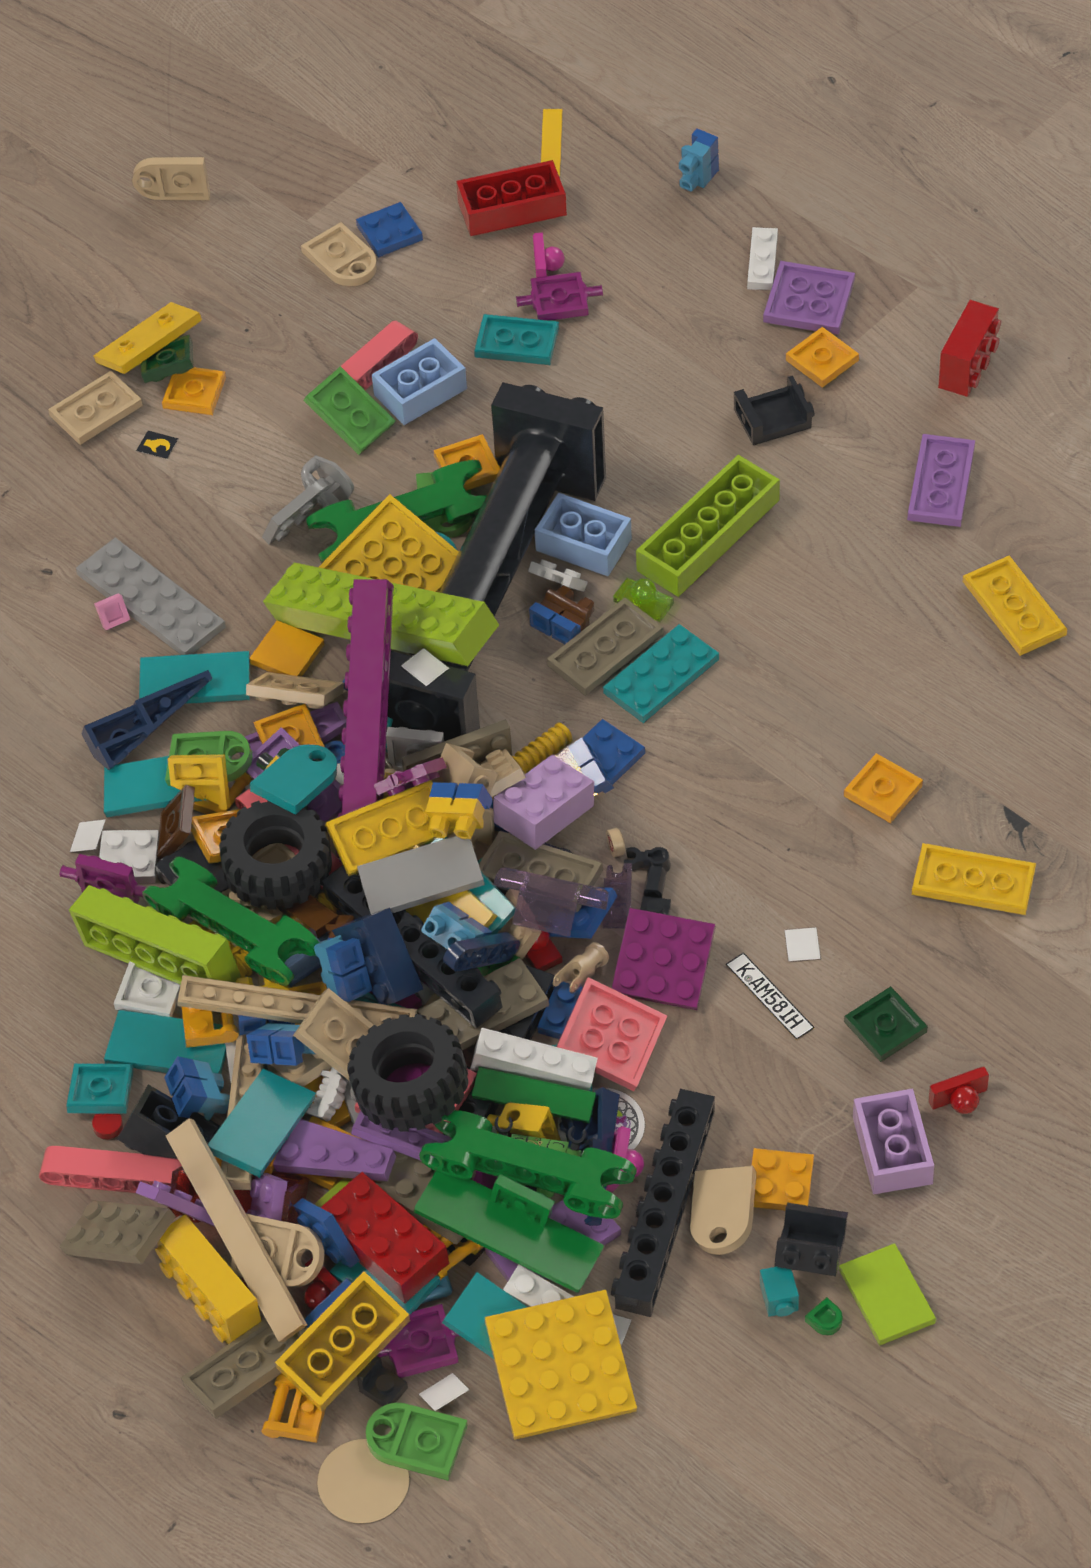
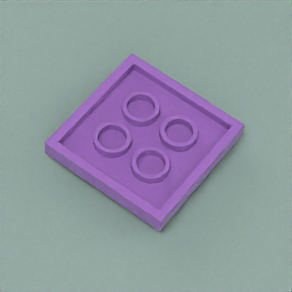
M780 261L763 314V322L813 331L823 327L830 333L839 335L854 285L855 273Z

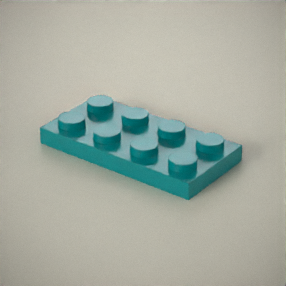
M678 624L603 687V694L640 722L645 723L719 660V652Z

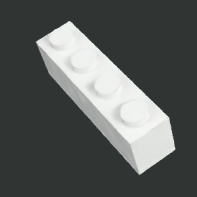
M481 1028L470 1070L478 1072V1068L482 1067L589 1091L598 1058Z

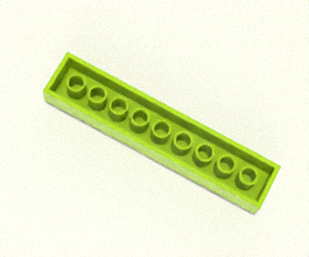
M294 562L286 570V573L279 582L270 590L263 603L275 620L296 628L351 640V633H349L347 625L348 617L352 616L349 590L353 588L354 579L372 578ZM392 583L394 591L391 649L417 654L424 648L438 660L468 666L499 626V623L483 601Z

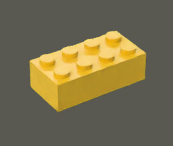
M186 1214L171 1223L157 1242L158 1247L155 1248L157 1255L162 1261L159 1263V1266L168 1279L173 1277L178 1283L176 1285L183 1298L186 1300L190 1298L195 1303L194 1309L203 1321L207 1319L213 1325L212 1331L221 1343L226 1341L230 1344L261 1322L257 1299Z
M363 1272L275 1362L276 1367L322 1412L410 1322L409 1314L369 1275Z

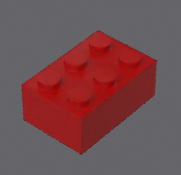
M973 300L968 301L941 351L938 388L968 397L972 388H977L981 371L987 369L991 352L995 353L999 346L1000 338L997 337L1001 326V320L998 319L999 308Z

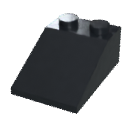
M148 1084L117 1140L124 1143L129 1149L136 1150L143 1155L178 1159L166 1138L167 1134L186 1120L192 1119L198 1126L206 1143L209 1144L221 1126L211 1120H206L198 1112H192L189 1118L179 1117L172 1098Z

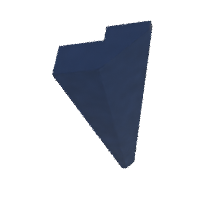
M209 670L135 700L132 706L85 725L81 734L93 757L107 770L113 769L212 680Z
M601 1087L593 1091L596 1092V1098L589 1124L561 1118L562 1122L559 1123L560 1130L565 1133L567 1142H569V1147H571L572 1142L568 1138V1131L572 1126L576 1127L573 1135L574 1140L582 1138L584 1129L587 1131L588 1140L583 1145H580L579 1148L582 1153L586 1148H597L612 1153L620 1094ZM587 1215L584 1222L589 1226H599L602 1223V1218Z

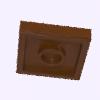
M185 785L161 812L157 859L161 860L163 857L173 854L190 835L195 787Z

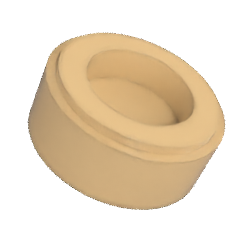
M618 828L606 830L607 843L614 858L623 856L626 850L620 830Z

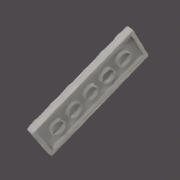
M117 538L112 539L76 567L77 575L108 598L118 593L122 595L128 614L180 655L195 653L226 628L225 621Z

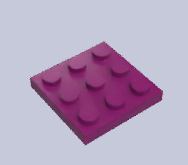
M630 908L612 989L630 998L698 1010L716 929L715 924Z

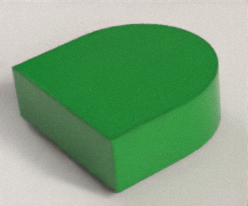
M826 1297L805 1315V1322L819 1334L833 1335L840 1330L843 1316L840 1308Z

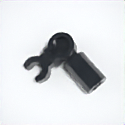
M635 847L626 848L627 858L635 859L624 860L625 870L635 871L639 868L648 870L643 896L662 898L666 875L671 867L667 849L655 847L643 852Z

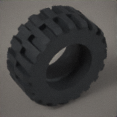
M256 801L251 803L250 808L244 807L239 810L237 817L232 816L226 823L227 828L222 830L221 842L219 844L222 870L229 889L233 893H237L239 899L244 902L249 900L252 906L261 908L263 905L267 906L269 910H276V907L284 906V909L293 907L294 903L302 904L308 901L309 895L315 896L321 890V881L329 876L332 860L327 827L325 822L320 819V815L314 810L308 811V806H305L295 815L270 801L263 803ZM275 843L290 845L299 850L298 854L293 858L276 864L263 863L252 858L258 850Z
M408 1014L399 1015V1018L393 1020L390 1017L383 1020V1024L379 1026L373 1025L368 1029V1034L366 1036L362 1035L356 1042L357 1047H353L351 1050L350 1061L347 1067L355 1099L363 1115L368 1116V1119L376 1125L381 1123L382 1128L389 1130L398 1128L400 1132H409L410 1128H416L417 1131L426 1129L425 1125L430 1123L435 1125L442 1121L441 1117L444 1115L449 1116L455 1110V1104L459 1105L465 1096L464 1092L468 1087L466 1062L457 1036L454 1035L453 1030L445 1024L442 1025L441 1021L430 1017L427 1020L426 1016L415 1014V1017H409ZM411 1063L431 1065L423 1075L407 1082H390L386 1080L394 1070Z

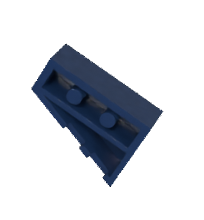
M390 907L360 917L332 930L335 936L341 935L343 941L351 938L359 939L365 960L364 966L367 968L372 987L371 992L379 1004H392L423 990Z

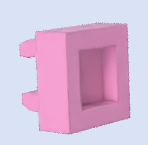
M119 593L94 603L105 630L131 620L123 597Z

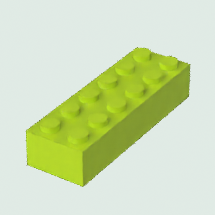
M737 455L636 550L637 572L679 597L780 501V479L742 456Z
M88 885L69 908L84 946L128 964L132 962L135 964V967L181 985L183 975L234 983L241 976L236 960L230 950L229 942L224 936L204 931L195 924L189 925L181 922L175 916L161 914L150 906L138 905L127 897L121 898L104 888L98 889Z

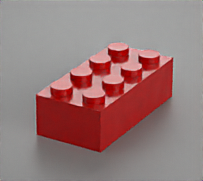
M553 160L456 181L458 204L470 236L567 216L566 193Z
M363 1172L358 1174L320 1207L333 1214L359 1258V1263L404 1304L450 1264L446 1245Z

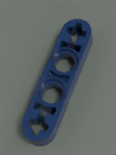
M509 932L457 941L447 949L443 962L457 972L506 962L516 954L520 941Z

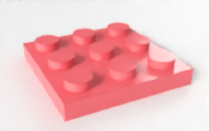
M588 977L556 1047L597 1057L595 1073L635 1091L667 1015Z

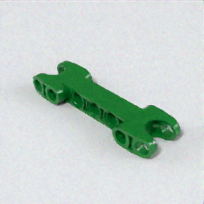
M468 460L441 467L431 473L434 484L394 498L422 521L444 514L449 524H457L472 519L478 515L487 495H470L463 486L468 479L482 471L481 463L479 460ZM344 500L326 506L308 516L306 523L309 529L329 528L337 534L335 543L318 554L320 562L323 563L381 502L356 510L352 500Z
M176 857L169 864L172 872L178 877L174 884L164 888L148 886L142 892L146 902L157 912L166 916H175L181 922L188 916L249 952L244 957L248 966L264 978L283 986H287L294 979L293 972L284 964L286 960L295 954L315 956L314 946L320 943L308 929L292 918L283 916L276 924H273L214 889L218 882L213 874L197 863L182 857Z
M454 1110L449 1116L444 1115L441 1117L442 1121L435 1124L439 1131L451 1137L452 1140L445 1143H427L423 1145L419 1154L423 1164L442 1174L464 1180L470 1179L474 1170L494 1176L501 1174L519 1183L565 1195L563 1201L570 1210L605 1219L617 1218L623 1208V1202L613 1193L605 1190L604 1187L611 1184H629L633 1182L637 1172L633 1163L611 1152L597 1148H586L583 1150L581 1157L491 1132L493 1127L489 1120L482 1116Z

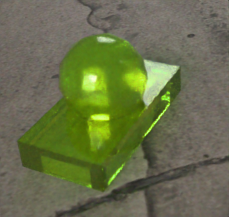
M626 578L613 595V602L618 603L623 598H626L658 622L662 621L674 604L673 597L657 591L655 584L645 578L636 581Z

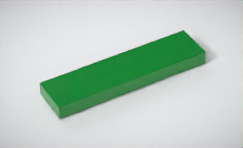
M479 1067L472 1098L502 1105L519 1103L546 1106L550 1108L552 1116L589 1124L596 1092Z

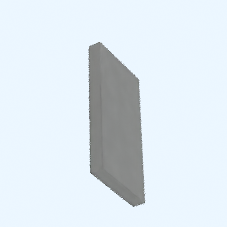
M457 836L357 866L371 914L389 907L391 912L395 913L485 885L471 839H461Z

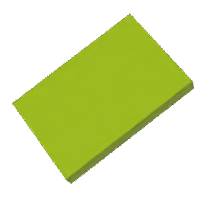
M895 1243L839 1265V1271L879 1346L936 1323L934 1313Z

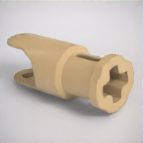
M593 942L589 944L582 955L575 956L555 975L553 986L557 987L563 981H572L569 989L570 993L576 992L588 977L591 978L595 974V970L598 967H602L608 962V952L599 943Z

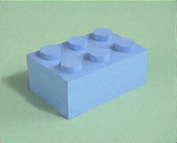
M435 338L372 374L374 396L403 425L408 424L467 389L465 367Z
M561 493L557 494L535 528L536 551L605 576L610 575L632 539L631 518Z

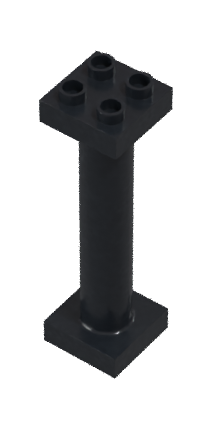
M502 382L491 404L495 459L500 470L439 593L483 601L493 616H495L535 534V528L541 521L554 492L558 491L596 501L606 480L603 407L596 406L586 398L575 397L568 399L545 393L541 388L534 385H523L520 387ZM394 651L390 652L387 717L393 719L391 727L443 732L444 742L480 729L476 674L468 672L473 660L468 666L439 660L449 669L425 686L401 666L415 654L409 653L405 655Z

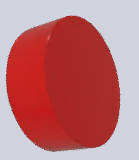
M95 1114L92 1119V1126L99 1138L108 1140L120 1134L123 1129V1121L120 1114Z

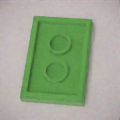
M341 366L305 396L303 400L358 455L392 427L396 421Z

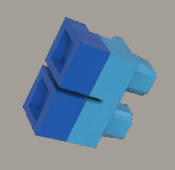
M696 128L692 133V146L685 145L681 148L682 159L679 162V169L682 172V177L679 180L681 188L690 192L696 186L705 188L719 171L717 136Z
M450 902L434 906L421 930L446 949L457 941L487 936L492 933L491 930L472 917L468 918V914Z
M338 935L314 946L316 957H319L322 967V981L326 984L327 989L329 988L347 1002L372 991L366 966H364L365 960L359 939L351 938L343 941L342 936Z
M268 1023L246 1035L251 1063H275L276 1065L297 1066L303 1062L302 1054L316 1053L293 1036L300 1025Z
M177 1056L164 1079L170 1095L173 1096L172 1100L178 1116L189 1118L192 1112L203 1113L205 1119L210 1121L214 1113L226 1114L230 1095L220 1093L224 1087L222 1074L212 1073L207 1062Z

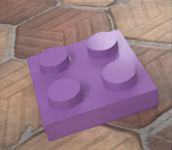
M263 1173L261 1177L255 1176L250 1190V1196L252 1197L251 1209L246 1214L282 1221L288 1181L269 1173Z

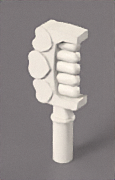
M333 1067L330 1072L322 1070L320 1075L325 1077L322 1079L323 1084H320V1090L316 1092L317 1097H315L314 1103L306 1111L307 1114L326 1122L330 1121L331 1117L336 1113L335 1109L341 1107L345 1098L343 1093L346 1091L348 1083Z

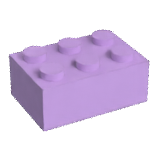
M551 755L526 773L525 779L505 789L493 798L494 823L536 850L594 806V781L559 758Z
M913 1089L854 1099L853 1120L873 1195L933 1184L934 1163Z

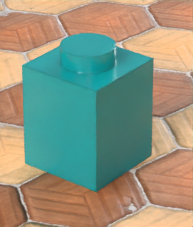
M780 1267L761 1269L760 1288L768 1317L775 1315L783 1317L799 1311V1294L792 1269Z

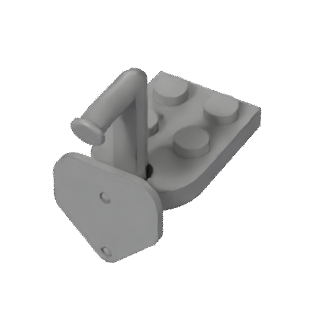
M317 455L305 463L301 470V478L305 490L271 518L262 536L269 545L276 539L279 542L290 533L289 528L296 523L298 526L302 524L309 516L308 512L317 504L324 508L340 501L349 500L354 491V484L336 463ZM316 470L320 477L319 480H317L312 475V473Z

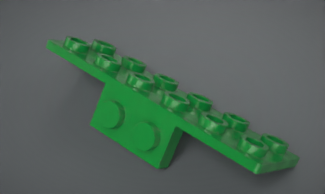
M436 1171L414 1207V1213L576 1293L581 1291L604 1248L603 1244L550 1219L555 1203L554 1200L501 1174L494 1183L493 1190L471 1179H459Z

